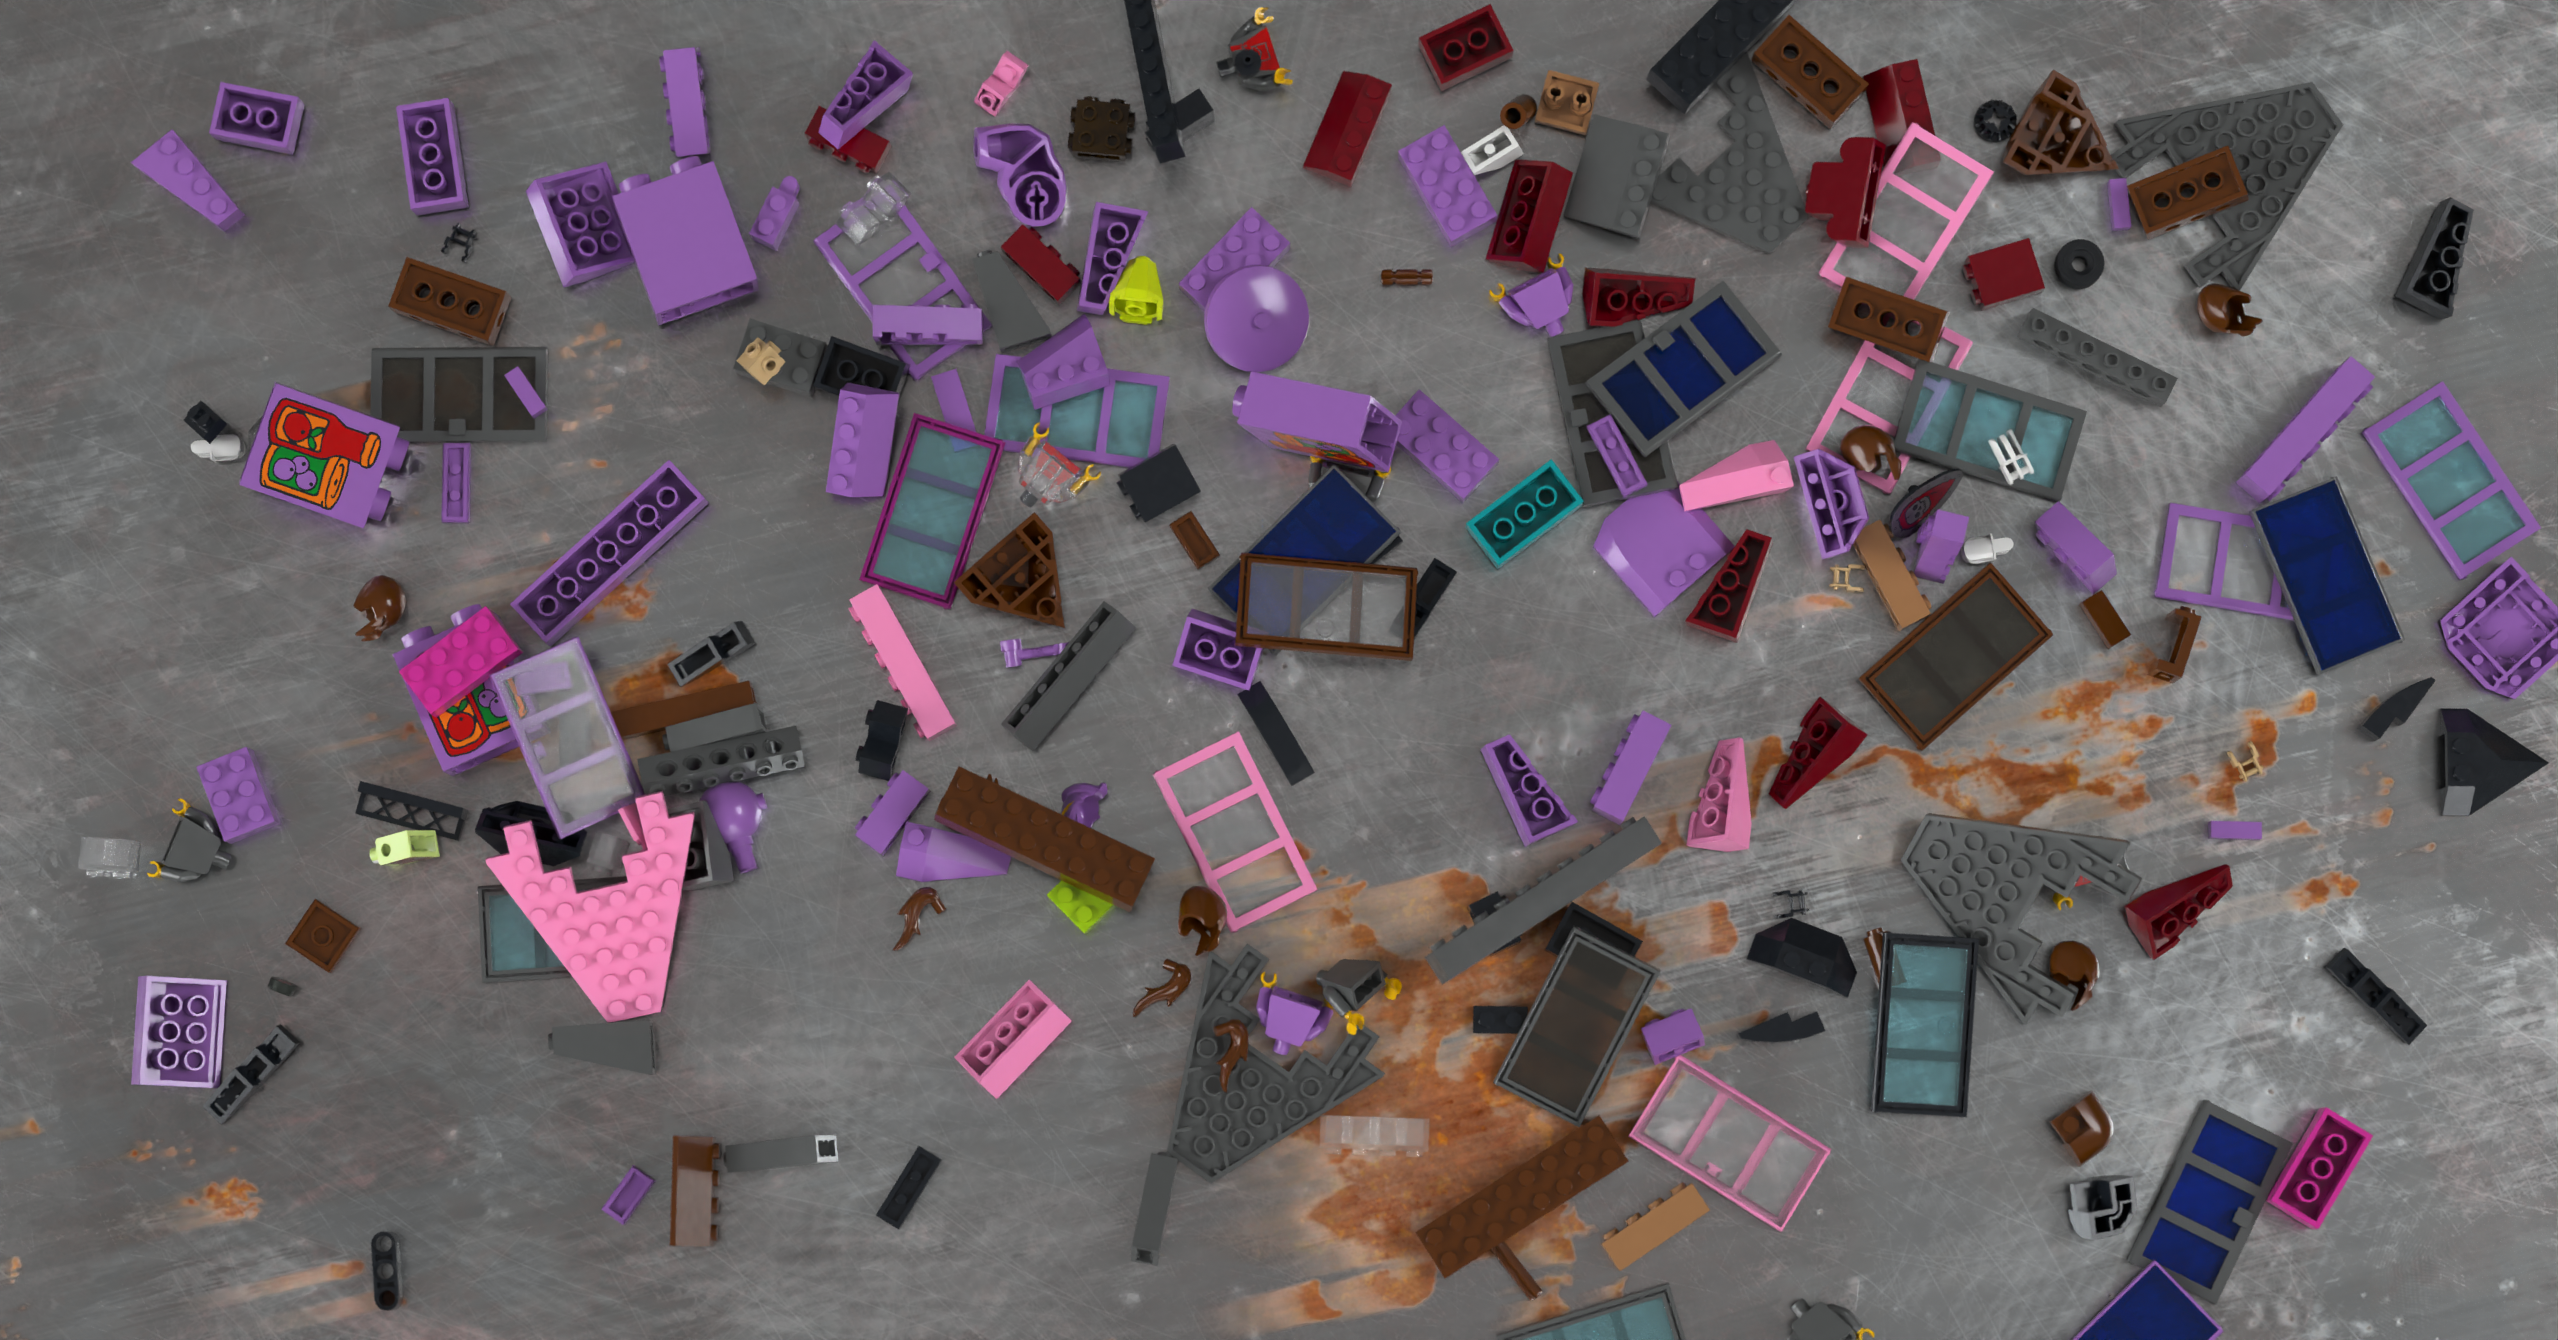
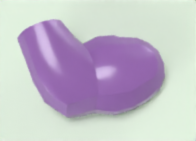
M1009 123L976 127L973 136L976 166L998 172V188L1013 216L1023 224L1032 227L1045 226L1054 222L1061 215L1065 205L1066 181L1064 170L1054 155L1050 136L1030 124Z

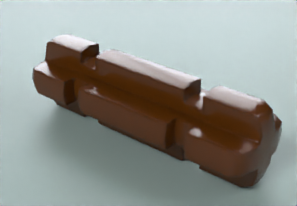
M1384 269L1381 271V283L1383 285H1392L1395 282L1396 285H1418V282H1421V285H1430L1433 282V272L1431 269H1422L1421 272H1418V269H1396V272H1392V269Z

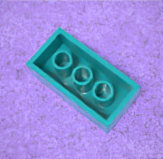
M1551 459L1468 521L1465 528L1498 570L1582 507L1584 500Z

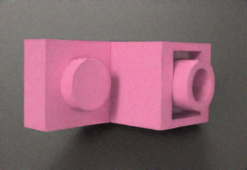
M1006 51L1002 55L994 73L983 82L974 103L995 117L1019 86L1029 65L1009 51Z

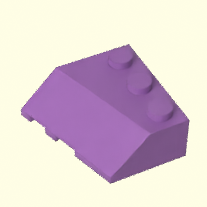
M1085 313L1017 361L1034 410L1110 385L1106 364L1092 326Z

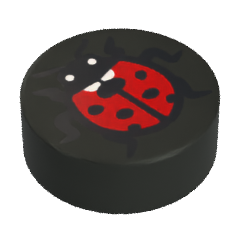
M273 976L268 983V987L271 990L287 996H293L297 987L291 982Z

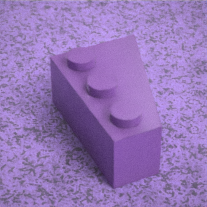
M2059 501L2035 521L2037 531L2035 534L2044 545L2048 544L2054 550L2057 558L2071 569L2093 595L2117 575L2114 554Z

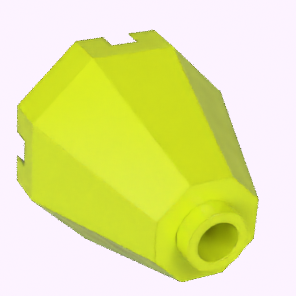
M1137 256L1129 260L1115 289L1110 293L1109 313L1115 316V312L1119 313V319L1123 322L1147 325L1152 323V318L1157 317V321L1162 319L1163 295L1156 263L1146 256Z

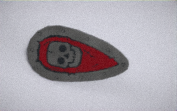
M1958 468L1950 469L1930 478L1919 486L1911 485L1908 488L1909 493L1896 504L1891 513L1889 530L1895 537L1905 538L1917 532L1929 515L1932 516L1949 499L1961 481L1963 472Z

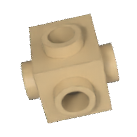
M758 337L746 347L745 352L736 360L751 376L763 385L772 376H775L786 362L778 355L781 350L772 341L769 340L765 343Z

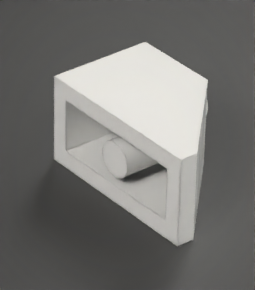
M1505 125L1461 151L1462 156L1474 175L1502 168L1524 154L1509 128Z

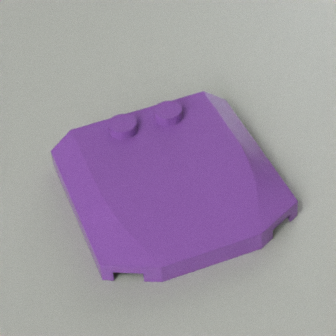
M1678 481L1677 489L1627 499L1605 518L1593 546L1596 552L1654 618L1708 570L1726 557L1735 547L1702 508L1684 511L1679 490L1680 483Z
M2512 556L2439 620L2448 650L2485 689L2506 697L2516 699L2558 661V607L2531 580L2529 574Z

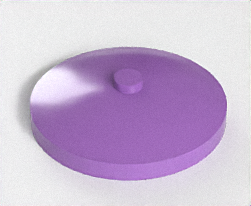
M1264 265L1244 266L1223 277L1212 290L1204 313L1205 332L1212 349L1229 365L1248 372L1269 371L1290 360L1301 347L1309 324L1307 301L1299 285L1286 273Z

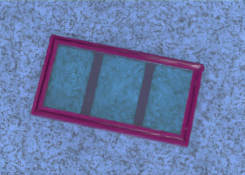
M914 413L859 580L873 585L878 584L879 587L941 606L946 610L951 609L958 589L954 581L963 574L1006 442L1002 439L988 437Z

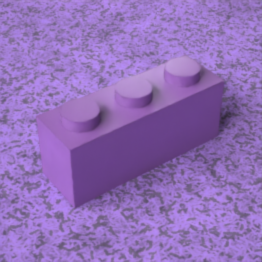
M904 770L900 774L896 772L887 784L890 787L884 796L880 794L871 805L874 810L868 818L863 816L855 827L857 830L855 836L882 856H884L904 829L906 821L909 822L931 792Z

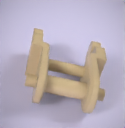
M1835 564V567H1830V570L1834 571L1833 583L1829 584V587H1834V590L1846 588V592H1864V588L1850 587L1849 572L1856 569L1865 570V566L1848 564L1847 568H1843ZM1839 572H1845V584L1839 583Z
M2252 741L2247 743L2248 747L2251 748L2252 757L2242 763H2237L2232 751L2227 752L2228 757L2231 758L2232 767L2238 768L2239 778L2243 779L2244 782L2248 781L2247 777L2257 772L2262 775V769H2264L2258 763L2257 757H2259V754ZM2253 762L2255 768L2245 772L2243 766Z

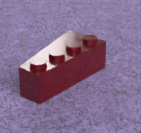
M1748 529L1745 530L1727 557L1726 562L1720 571L1717 572L1692 613L1685 620L1687 626L1738 643L1773 545L1772 537Z

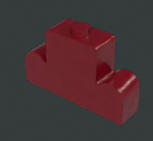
M1851 137L1845 140L1840 148V156L1843 162H1814L1812 165L1810 182L1806 188L1805 212L1818 220L1829 221L1826 227L1828 236L1845 247L1868 248L1886 148L1884 143L1874 137Z

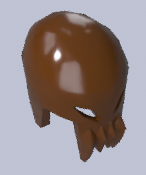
M2215 283L2205 286L2199 292L2197 300L2198 315L2202 323L2213 332L2238 333L2245 337L2254 331L2253 329L2256 328V325L2263 322L2260 318L2245 314L2244 304L2252 301L2251 295Z
M1861 425L1854 427L1846 433L1841 440L1840 450L1848 464L1854 466L1856 471L1864 470L1876 473L1882 468L1881 456L1886 455L1894 480H1899L1902 468L1901 460L1896 456L1893 440L1886 432L1872 425Z
M385 575L375 576L360 590L353 607L360 612L366 610V618L370 622L356 632L355 635L364 636L365 638L361 641L375 640L380 638L384 630L400 621L405 611L406 597L401 585L395 579Z
M1192 886L1184 892L1180 901L1178 933L1185 937L1193 929L1201 935L1195 953L1196 956H1199L1204 952L1214 950L1220 944L1219 936L1227 922V908L1223 899L1214 890L1204 886Z
M2074 940L2058 943L2054 946L2050 955V977L2067 987L2069 984H2072L2078 988L2076 998L2071 1007V1010L2074 1011L2092 998V989L2099 978V963L2094 952L2083 943Z

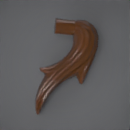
M931 887L918 889L897 914H904L905 926L893 951L904 947L915 933L921 935L918 920L922 909L927 904H931L937 914L946 909L935 889Z
M1166 959L1163 963V969L1173 972L1172 978L1160 987L1145 988L1147 994L1136 1004L1133 1010V1017L1135 1018L1146 1007L1158 1001L1167 1000V1006L1169 1007L1188 987L1191 981L1190 969L1184 964Z
M1232 1019L1213 1027L1217 1037L1227 1033L1231 1036L1227 1053L1216 1062V1064L1221 1065L1220 1084L1224 1092H1227L1229 1076L1236 1062L1240 1058L1247 1061L1248 1031L1246 1026L1237 1019Z

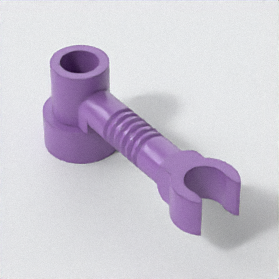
M1021 639L1000 641L1001 652H1004L1006 668L1022 666L1021 660L1059 655L1069 642L1039 648L1022 649Z

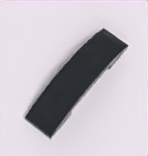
M1261 681L1252 685L1249 691L1244 690L1238 693V697L1266 741L1291 786L1314 774L1315 772Z

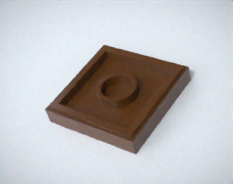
M314 899L285 944L328 973H332L361 928L319 900Z

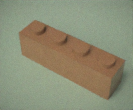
M1878 520L1862 529L1853 546L1900 632L1927 618L1931 614L1929 609L1932 607L1926 595H1921L1916 586L1919 585V582L1912 570L1908 572L1903 563L1906 561L1903 551L1900 547L1895 548L1891 540L1894 536L1889 530L1888 524L1883 525L1882 521Z
M1684 1182L1680 1183L1670 1190L1673 1194L1666 1200L1660 1197L1649 1204L1650 1211L1642 1216L1637 1212L1625 1221L1627 1223L1626 1227L1620 1231L1615 1227L1603 1235L1605 1241L1601 1245L1618 1271L1623 1270L1710 1211L1692 1183L1687 1186Z

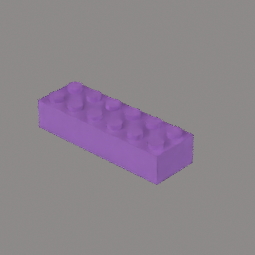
M2352 356L2346 359L2235 483L2259 504L2265 499L2271 501L2286 486L2282 481H2288L2291 477L2293 478L2303 467L2300 461L2303 460L2305 462L2320 448L2317 442L2319 440L2323 442L2337 429L2338 425L2335 422L2338 421L2340 423L2356 407L2353 402L2358 403L2373 388L2370 383L2375 376Z

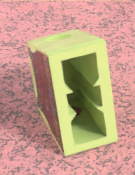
M406 830L377 838L375 841L376 847L370 849L372 862L379 863L381 866L405 865L440 857L435 830Z

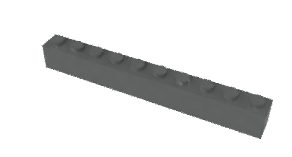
M1644 816L1637 821L1632 817L1620 825L1623 830L1615 834L1612 830L1599 838L1602 844L1595 848L1593 844L1588 845L1578 852L1581 857L1573 861L1571 857L1557 865L1560 870L1555 874H1552L1549 870L1536 879L1539 884L1533 888L1527 884L1515 892L1517 898L1510 902L1507 897L1494 906L1496 911L1491 915H1488L1485 911L1473 919L1475 925L1469 929L1463 925L1452 932L1453 939L1446 943L1442 939L1429 947L1432 952L1425 956V959L1441 984L1443 985L1662 844L1646 817Z

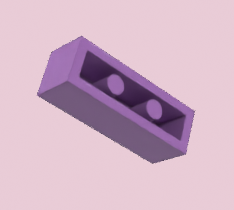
M2126 178L2110 179L2107 182L2112 231L2129 230L2131 228L2127 180Z
M518 366L504 375L533 418L548 410Z
M2209 821L2208 839L2260 840L2262 839V822Z

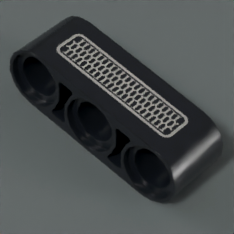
M382 1231L374 1235L371 1241L374 1300L378 1308L390 1311L398 1309L404 1299L401 1243L397 1234ZM384 1236L389 1237L392 1242L391 1248L386 1252L380 1247V1241ZM386 1263L393 1267V1275L388 1279L381 1272L382 1267ZM389 1290L395 1295V1301L391 1306L386 1305L383 1300L385 1292Z

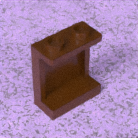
M2180 606V609L2175 608L2167 614L2166 620L2180 625L2169 662L2158 659L2150 665L2147 675L2172 684L2182 678L2202 616L2195 614L2196 610Z

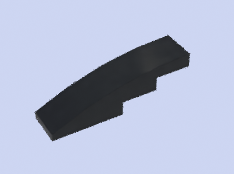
M2343 948L2326 966L2367 1009L2406 1044L2410 1045L2427 1026L2393 989L2388 988L2371 969L2366 968L2348 949Z
M281 1024L276 1026L262 1044L255 1047L242 1064L229 1074L202 1107L221 1125L224 1124L273 1074L300 1042Z

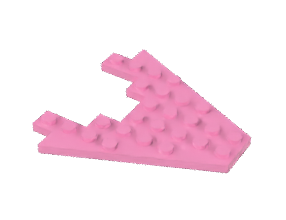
M663 791L635 798L647 849L622 855L628 881L577 892L571 866L544 872L531 820L504 826L503 829L509 853L485 859L486 864L607 1023L661 1012L695 817L694 811L669 817Z

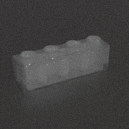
M1321 1115L1320 1148H1325V1154H1341V1149H1352V1155H1368V1150H1379V1156H1395L1396 1151H1406V1157H1422L1423 1152H1428L1429 1119Z

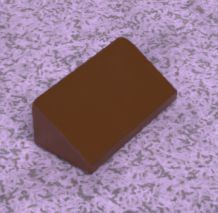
M2102 590L2079 604L2108 649L2131 635Z

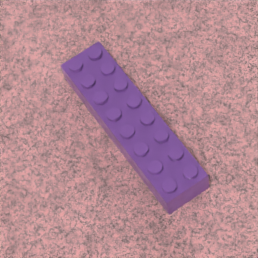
M668 460L511 602L510 605L539 637L551 647L709 502L678 468Z

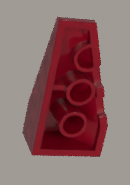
M1585 268L1582 296L1588 325L1616 327L1623 325L1625 322L1636 319L1641 320L1646 318V316L1660 312L1665 313L1687 307L1693 303L1695 278L1615 269Z
M1822 697L1817 699L1803 717L1800 724L1803 729L1797 741H1792L1790 746L1792 750L1787 763L1781 765L1769 791V795L1784 809H1787L1852 756L1868 735L1856 723Z
M2224 864L2148 891L2125 906L2129 926L2152 960L2157 959L2175 947L2181 940L2178 936L2188 926L2193 928L2198 923L2196 918L2205 908L2211 909L2233 887L2230 866Z

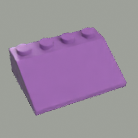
M607 162L535 179L526 190L527 196L563 287L583 283L635 263L615 209L612 196L619 193Z
M138 976L131 1085L218 1088L220 1086L227 980Z

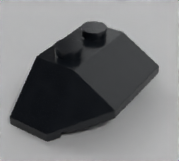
M513 801L493 808H484L475 828L477 835L500 854L509 853L503 829L504 826L531 820L542 864L553 867L579 857L587 838V831L582 829L559 839L546 807L521 801ZM560 811L565 824L575 820L569 812Z
M1794 918L1787 919L1755 934L1746 958L1749 961L1846 998L1849 996L1857 974L1843 937Z

